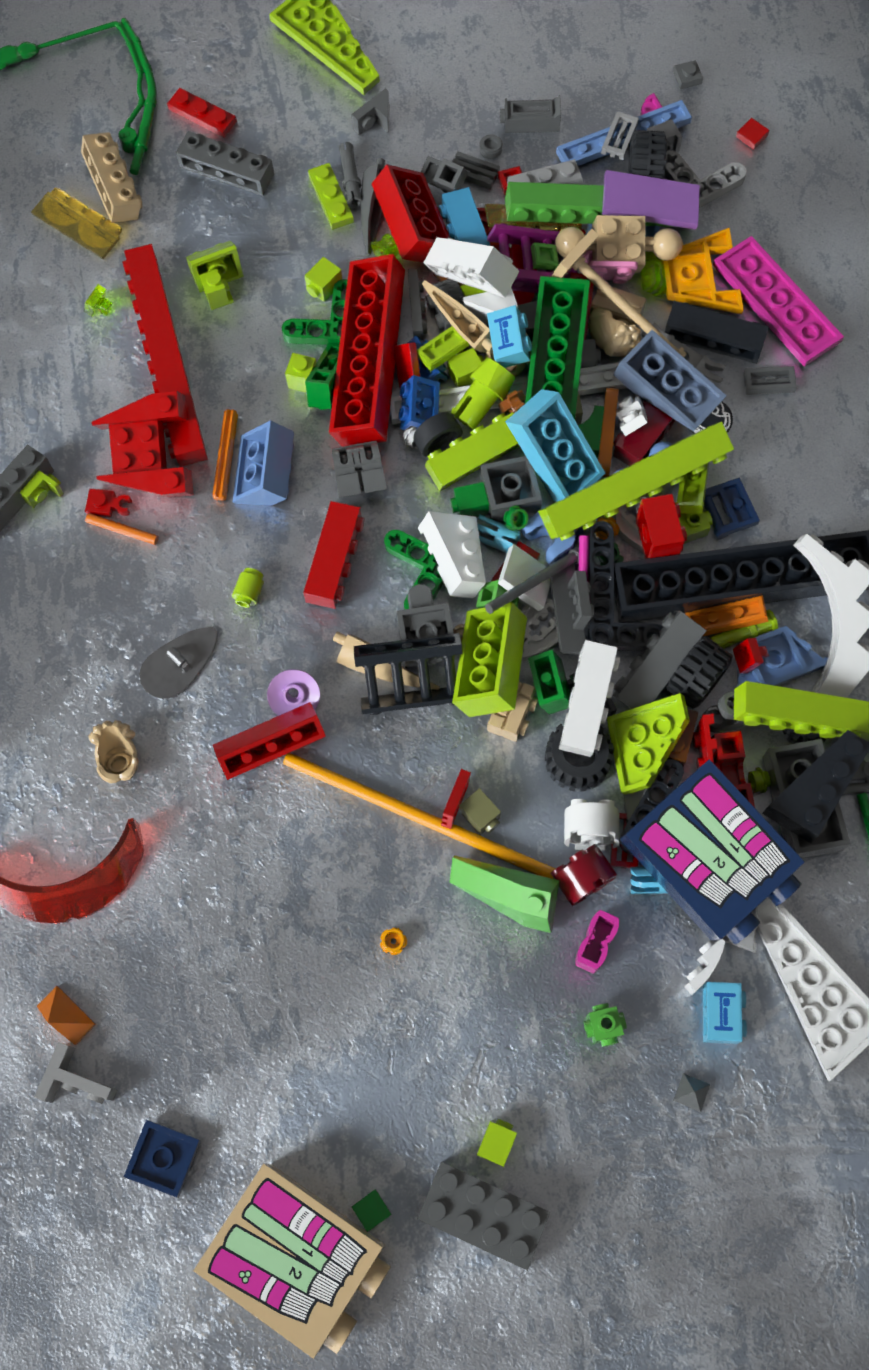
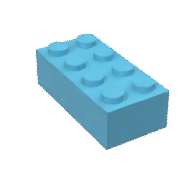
M541 389L505 421L553 501L558 502L594 484L605 474L559 392Z

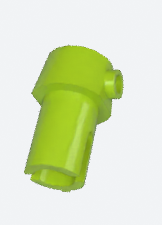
M488 357L470 375L473 383L451 411L457 420L465 426H470L469 428L472 430L478 427L497 399L504 401L516 379L507 369Z

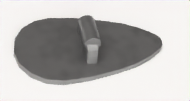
M213 627L189 631L161 646L149 655L143 662L139 673L140 683L145 691L154 698L164 700L175 698L183 693L210 659L216 646L217 631Z

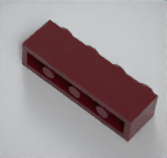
M644 400L643 406L647 415V423L627 436L620 432L613 442L615 446L613 456L628 466L646 458L651 447L661 442L676 422L675 419Z

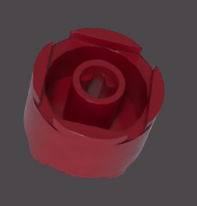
M593 844L586 850L582 849L569 858L571 860L566 865L562 864L551 872L553 879L559 880V888L572 907L584 901L592 893L595 894L618 876L596 844Z

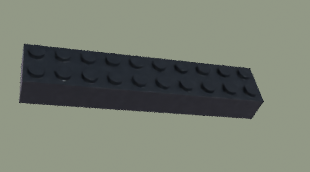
M869 530L818 537L824 543L823 547L829 552H836L844 559V564L856 559L857 561L862 560L869 565ZM798 539L614 563V594L619 622L665 617L670 612L674 613L675 611H681L685 614L762 595L764 603L826 596L827 593L819 575L809 560L794 546Z

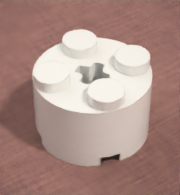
M585 799L571 800V806L565 809L564 844L569 847V844L572 843L575 844L576 850H586L593 844H596L601 851L606 850V845L613 844V848L619 846V810L615 807L614 801L600 800L598 803L587 802Z

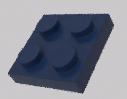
M146 1120L123 1177L179 1198L201 1140Z

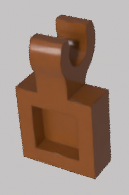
M514 390L507 395V399L500 402L498 407L502 413L508 411L515 413L524 405L526 396L522 390L518 392Z

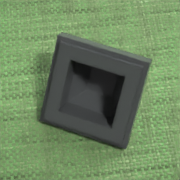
M683 1073L673 1101L701 1112L710 1084Z

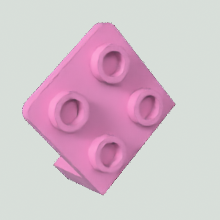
M587 251L583 256L586 259L585 262L604 280H613V283L616 284L630 281L638 268V262L592 261V251Z

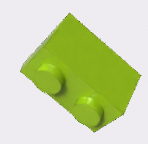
M232 241L219 243L214 247L197 251L186 257L199 293L204 292L199 275L218 269L221 278L226 277L227 282L244 277L238 251Z

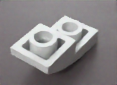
M629 396L618 404L619 408H617L616 415L621 421L620 428L625 436L647 423V415L639 396L633 399Z
M723 939L718 940L716 943L710 940L699 949L702 955L697 961L704 969L702 970L699 966L687 976L690 982L684 986L691 995L707 981L716 968L725 945Z

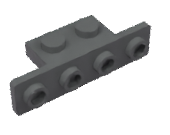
M573 563L550 577L560 653L579 655L585 642L584 628L589 620L593 618L594 607L593 604H590L591 586L590 582L587 581L586 571H575Z

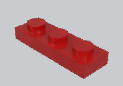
M179 88L167 102L170 111L223 138L226 137L237 123L235 115L182 88Z

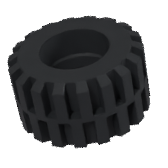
M634 131L630 145L629 174L664 179L667 153V138L664 131Z
M707 636L700 639L671 676L667 685V691L673 695L679 693L684 695L686 704L692 709L700 706L729 668L733 655Z
M562 724L558 725L556 731H552L549 736L545 751L547 772H551L550 777L553 781L557 779L559 781L558 785L562 788L565 785L569 786L570 791L580 788V792L586 791L587 787H591V789L597 787L598 782L602 783L613 762L614 746L613 743L610 744V735L608 733L604 735V728L600 725L598 734L603 736L599 751L594 750V762L585 767H576L565 759L563 755L564 750L559 749L564 726Z

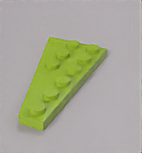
M286 0L269 14L271 22L363 95L380 82L378 72L368 56H365L361 50L358 40L353 37L351 29L331 0Z

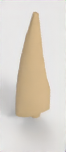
M424 280L422 285L455 330L475 350L493 353L490 329L466 307Z
M337 631L333 641L343 645L337 663L365 674L362 666L355 667L354 646L371 643L353 634L346 636ZM377 664L375 666L376 678L393 683L391 664ZM402 666L404 685L420 688L419 675ZM430 682L431 689L439 690L440 686Z

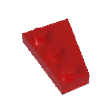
M714 714L702 715L693 733V747L698 748L699 758L696 759L697 769L710 759L720 770L719 764L713 761V758H716V749H718L717 739L710 735V726L715 723Z

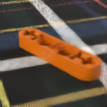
M606 388L604 414L598 461L605 471L602 477L609 476L618 400V389Z

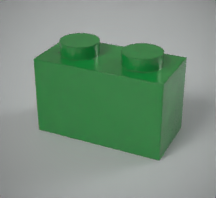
M553 649L529 657L528 661L540 707L549 715L568 709L571 693L562 659Z

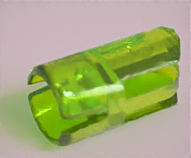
M645 252V266L640 272L642 289L654 296H663L667 288L663 260L657 258L653 252Z

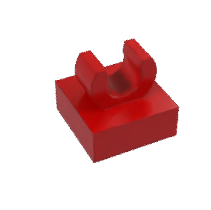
M747 638L732 649L740 673H749L764 662L763 658L769 657L766 646H758L756 638Z

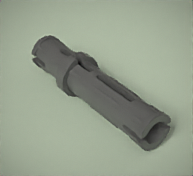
M345 142L346 150H344L343 143L339 145L344 174L343 187L347 192L348 205L356 208L355 200H357L358 207L361 206L362 202L360 193L361 180L357 175L353 144Z

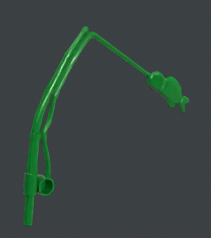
M122 18L121 22L113 21L39 45L27 41L19 46L7 45L0 48V70H2L6 66L36 56L42 48L116 27L129 48L138 74V105L126 121L124 128L118 134L123 151L127 153L134 152L129 172L132 175H138L144 152L147 151L151 138L150 130L157 104V91L152 67L141 45V40L126 18ZM143 73H145L148 85L147 99L144 98L142 92ZM144 107L142 121L138 133H136L135 129L130 128L141 108Z

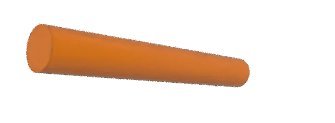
M88 513L85 519L86 523L156 545L159 539L158 535Z

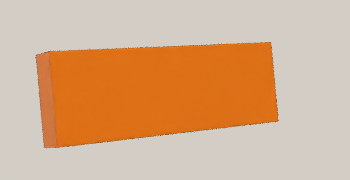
M763 595L685 613V615L707 630L703 636L768 622Z

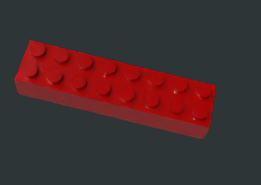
M394 254L350 261L329 434L341 446L376 441L377 443L387 441L395 369L393 346H396L398 342L405 269Z

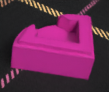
M655 93L645 99L640 115L662 108Z

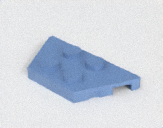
M784 626L755 637L758 646H766L769 657L763 658L764 662L749 673H740L737 665V687L745 681L780 686L823 669L828 658L825 656L823 659L811 650L812 646L808 642L799 639L795 632Z

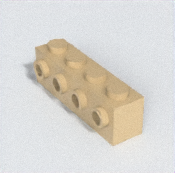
M110 132L83 135L81 153L111 223L138 220L139 211L142 209V199L140 195L136 194L133 178L129 177L127 173L126 162L119 155L117 142L113 141Z

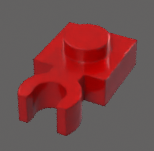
M89 488L85 512L86 514L90 513L100 517L112 518L113 511H117L122 516L130 515L129 509L122 508L121 506L124 503H132V499L129 495L125 494L116 498V494L112 490Z

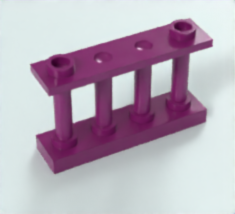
M504 223L494 225L487 236V241L499 243L501 254L510 258L509 244L521 245L524 269H518L519 273L511 286L512 291L538 293L540 276L551 277L554 273L553 270L542 272L533 269L531 246L533 243L555 245L556 237L559 234L558 231L511 226ZM572 268L564 278H570L571 272H578Z

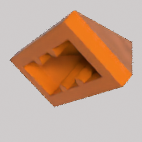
M56 986L37 1005L45 1020L74 1045H77L96 1025L59 986Z

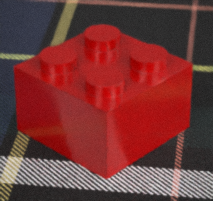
M672 494L641 499L636 524L645 559L680 555L683 552V544L687 541V533L685 527L680 525V506L678 502H674Z

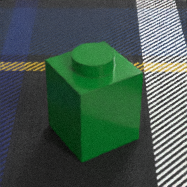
M483 482L454 488V498H450L453 513L474 516L476 518L480 514L483 516L489 515V502Z

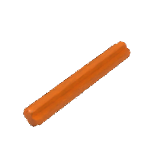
M226 409L223 416L212 494L213 498L217 501H225L227 499L238 420L237 411L234 409Z

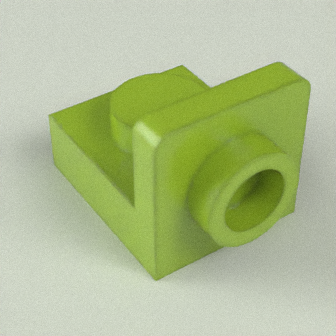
M40 470L19 492L25 502L32 508H35L38 503L45 500L49 490L59 497L64 494L59 486L61 482L52 474L47 476Z

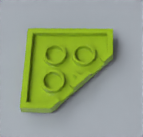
M681 693L607 717L611 743L614 746L613 754L620 790L624 795L651 787L688 725L690 719L685 697Z

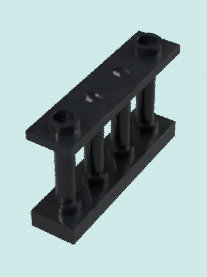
M459 633L354 646L355 667L362 666L364 668L368 697L361 698L362 714L378 715L386 711L443 704L454 705L452 703L456 683L454 657L462 654ZM434 657L444 658L447 687L439 688V690L431 689L428 659ZM415 660L418 665L420 690L405 692L401 663L403 661ZM377 664H391L394 694L378 695L375 666Z

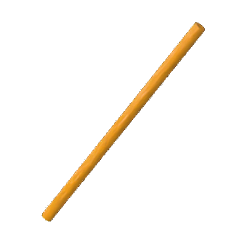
M288 753L284 758L283 764L533 874L553 879L551 872L556 869L455 824H453L451 829L441 826L442 819L297 755Z

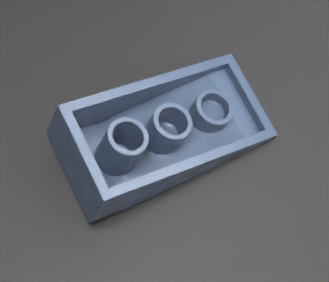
M653 330L619 363L613 374L633 393L693 432L727 396Z

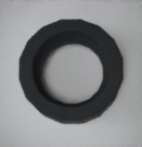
M443 412L425 420L414 432L413 440L422 455L428 457V455L438 449H441L443 452L450 448L449 444L452 441L462 437L463 430L452 413Z

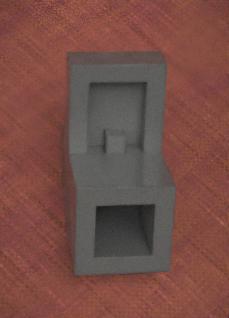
M427 156L421 170L428 184L441 189L445 193L461 189L468 175L467 170L463 166L444 158L440 161L430 156Z

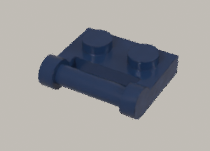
M740 477L706 488L704 507L711 515L712 524L715 529L713 533L717 540L759 524L760 519ZM718 496L729 519V524H723L712 500L713 497Z

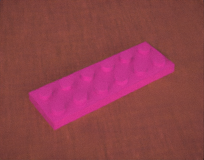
M752 236L714 259L713 266L734 290L740 289L743 300L804 367L842 342L844 336Z

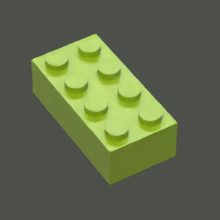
M512 602L491 614L486 611L485 607L470 610L466 613L462 654L459 657L452 703L468 717L515 710L527 617Z

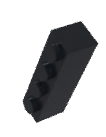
M674 301L665 333L673 335L674 339L680 343L757 364L769 327L758 322L739 319L733 315L717 313L711 309L695 307L686 302Z

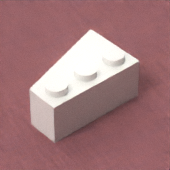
M429 511L418 529L426 537L430 555L434 554L439 565L437 568L449 595L453 597L475 598L486 584L476 517Z

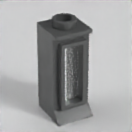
M560 95L552 100L507 101V98H505L504 109H500V123H505V133L560 131Z

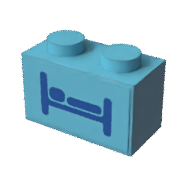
M516 305L487 313L494 360L504 368L530 361L529 351H532V344L529 336H526L525 328H528V321L525 313H521Z
M706 982L703 985V1042L738 1044L742 1042V1037H746L747 1023L746 1020H742V1008L746 1007V992L741 991V983Z

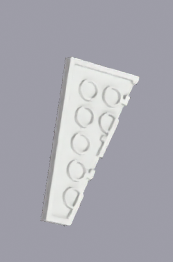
M767 898L758 906L757 918L760 924L757 930L828 1081H831L869 1046V998L782 904L775 906Z

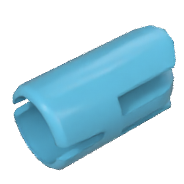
M481 514L479 515V520L499 528L498 531H494L477 524L478 531L494 537V541L479 536L480 542L507 553L508 548L513 544L505 539L519 541L521 536L519 530L511 531L505 524Z
M644 866L631 867V894H668Z

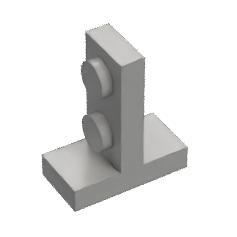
M58 1042L34 1098L52 1103L61 1082H63L60 1088L77 1094L78 1089L88 1092L86 1098L103 1104L104 1099L113 1101L117 1093L116 1089L67 1070L76 1048Z

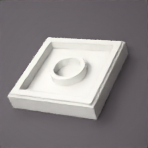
M513 544L508 548L498 584L509 591L547 567ZM550 578L518 598L539 612L546 603L551 584Z

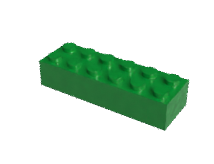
M540 276L525 404L541 389L559 392L575 419L590 280Z

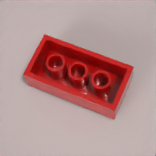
M387 164L372 182L376 198L379 201L401 258L424 263L436 238L448 239L450 235L424 174Z

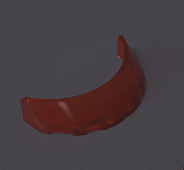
M134 818L128 819L119 841L108 856L89 872L68 882L50 886H28L9 881L0 876V906L22 919L44 924L68 923L72 919L80 920L97 913L126 889L139 861L141 862L144 845L140 824Z

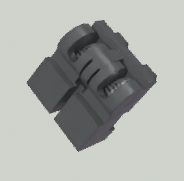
M376 441L332 448L339 498L361 494V485H363L365 493L387 489Z

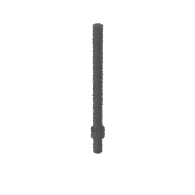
M579 546L571 549L565 557L485 605L486 611L490 614L571 564H578Z

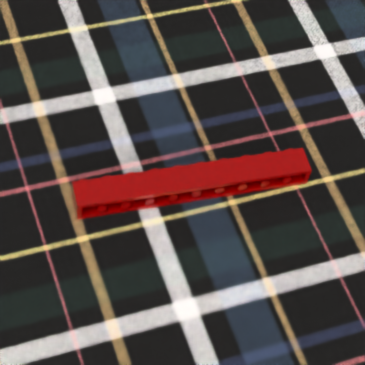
M148 244L124 250L126 260L122 261L126 276L130 275L131 280L127 281L131 295L135 294L136 300H132L135 314H140L141 320H137L140 334H145L146 337L142 344L145 354H150L151 360L147 361L150 374L155 375L156 381L152 382L154 392L178 391L185 396L187 421L163 423L166 438L170 437L172 444L168 445L171 459L176 458L179 467L206 461L208 457L153 246Z

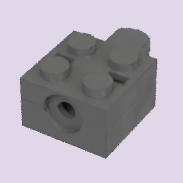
M420 584L413 586L408 593L409 609L397 611L400 640L446 635L445 633L454 634L449 603L434 605L432 591L428 586ZM442 657L428 659V665L444 662ZM415 660L404 661L405 668L418 666Z

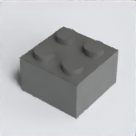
M526 456L481 465L480 479L484 483L487 494L490 519L497 522L504 521V514L506 511H509L511 506H519L520 509L526 511L528 516L536 514L541 510L542 497L535 471Z

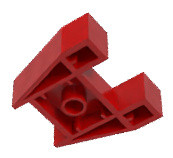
M178 391L152 393L92 421V426L101 430L109 429L113 474L96 476L97 480L169 498L193 496L192 470L185 467L167 469L163 423L187 421L185 396Z

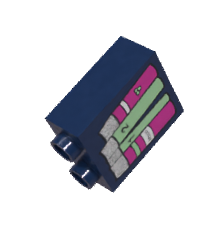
M710 759L619 839L711 941L721 940L727 935L736 945L760 924V921L752 911L768 897L775 906H778L802 885L793 873L805 863L804 860Z

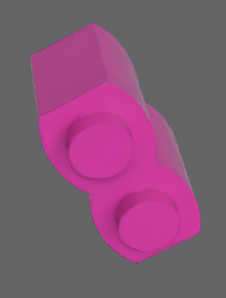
M599 910L593 916L587 929L586 938L581 943L576 954L575 965L592 974L600 969L606 959L608 945L612 942L618 931V917Z

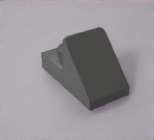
M386 88L351 114L353 130L358 135L372 128L375 123L386 132H389L390 104L389 91Z

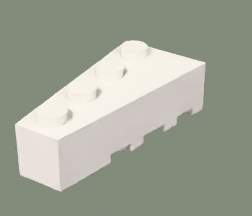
M437 237L424 261V264L436 275L504 298L519 273V270L512 265L513 260L501 254L495 247L457 241L452 238Z
M585 640L579 654V663L573 681L575 686L570 695L569 712L565 718L559 745L560 750L589 757L592 756L594 750L599 751L603 735L598 734L600 724L605 725L608 715V708H604L606 698L611 699L614 683L610 682L612 672H617L620 657L616 656L617 647Z

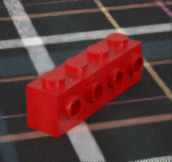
M330 501L303 592L306 603L336 609L337 602L342 601L345 592V586H342L344 578H349L351 572L350 557L356 554L358 547L357 533L362 532L365 518L361 516L360 507Z
M311 702L215 743L213 748L226 779L229 780L322 739L326 735Z

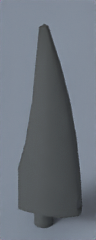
M383 158L376 159V164L368 167L363 172L361 226L367 255H371L383 214L372 187V182L385 167V160Z

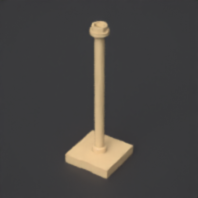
M591 229L564 258L551 277L564 278L572 268L575 271L579 270L644 332L648 334L653 330L681 356L685 357L687 353L683 351V347L679 349L675 347L585 262L586 259L583 256L599 236L597 232Z

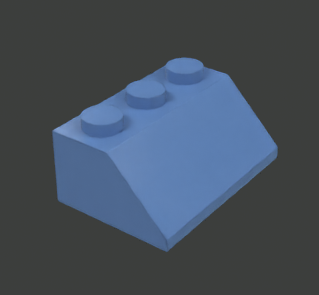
M270 420L241 435L233 503L272 506L287 499L291 457L294 448V431Z

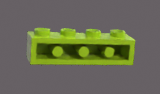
M513 412L507 416L505 413L492 419L493 424L487 427L481 425L470 432L471 436L463 440L462 437H459L449 444L450 448L442 452L441 449H438L428 455L429 460L426 461L425 468L439 491L481 469V465L491 463L520 447L505 422L514 414Z

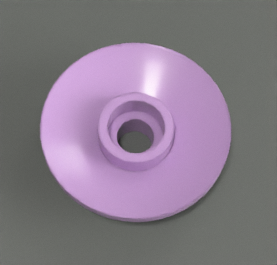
M289 669L280 672L271 680L267 690V700L270 708L278 716L311 702L315 710L320 700V690L316 680L310 674L298 669ZM295 688L299 693L292 696L289 694V690Z

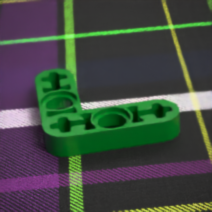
M341 279L334 284L330 320L288 319L281 327L285 341L292 344H340L341 336L337 334L339 333V324L342 325L343 316H338L336 312L344 308L345 300H342L343 289H347L348 280ZM292 328H296L294 334H290ZM303 328L306 329V335H303ZM314 328H321L323 330L320 336L310 334Z
M400 530L389 531L384 538L385 549L391 555L422 570L413 586L421 585L425 580H431L435 583V587L431 590L434 601L444 582L438 571L437 576L434 575L437 561L434 554L430 555L428 550L429 544ZM397 538L400 539L401 545L396 544L393 547L391 544V540L396 541ZM416 548H420L425 552V555L420 559H415L411 556V552ZM408 595L404 601V610L409 609Z

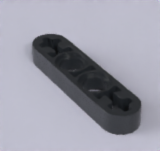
M674 759L666 760L653 784L644 793L625 826L620 839L633 828L631 824L635 826L639 822L637 816L639 812H651L661 803L652 799L651 791L653 789L659 788L663 790L667 797L677 788L684 774V768L679 761ZM671 767L676 769L675 775L671 777L668 784L663 783L667 775L666 770H669ZM620 841L619 845L621 849L625 853L632 854L627 849V847Z

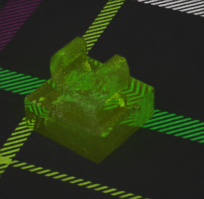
M97 284L85 301L84 312L91 317L96 310L102 315L107 316L112 309L113 303L105 298L106 289Z

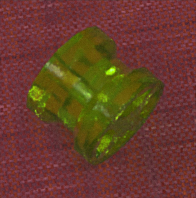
M388 233L382 237V240L371 243L375 257L394 254L395 257L399 255L394 238Z

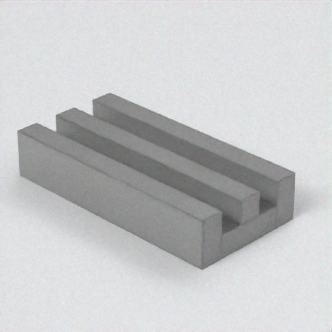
M616 112L602 146L601 154L606 155L608 152L610 157L617 155L620 160H624L639 118ZM623 120L614 146H609L619 121ZM630 122L632 124L630 126L622 149H619V145L621 143L627 125Z

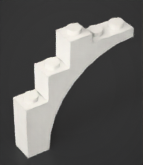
M805 534L799 537L794 546L809 560L819 575L828 595L832 614V640L829 656L822 674L811 692L847 698L869 671V647L861 642L857 643L869 628V606L862 601H856L869 585V565L862 560L857 561L856 559L844 564V559L836 552H829L823 547L824 543L818 537Z

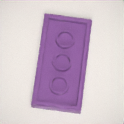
M606 170L604 175L602 215L645 216V222L696 230L699 219L700 185Z

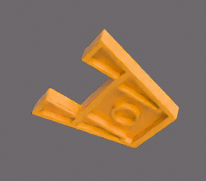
M730 228L682 245V250L676 258L667 261L661 260L667 300L686 302L690 305L742 315L744 308L740 289L716 291L710 255L724 254L733 248Z

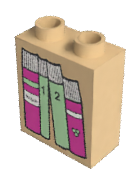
M263 1163L193 1271L314 1359L323 1345L338 1354L357 1323L356 1319L345 1312L347 1306L357 1290L372 1299L391 1266L379 1258L380 1253L385 1247L383 1242L274 1165Z

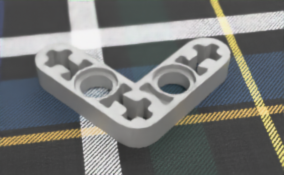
M670 150L666 153V161L669 163H666L664 176L667 180L678 181L677 178L679 176H686L690 180L686 183L700 185L699 195L701 197L699 198V208L741 186L745 180L746 168L741 163H730L700 180L679 153ZM718 182L722 187L714 189L710 186V183Z

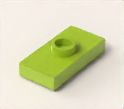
M451 326L417 349V356L430 371H433L470 344Z

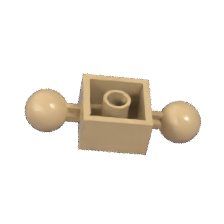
M597 215L592 229L599 236L588 251H592V261L638 262V268L635 273H640L645 266V252H653L661 260H672L681 252L683 242L680 234L670 228L658 231L654 237H645V216ZM567 227L561 230L555 242L558 253L565 258L584 238V233L576 227Z

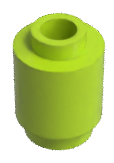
M245 568L240 573L232 593V598L237 605L244 608L256 605L264 584V575L260 571L253 568Z

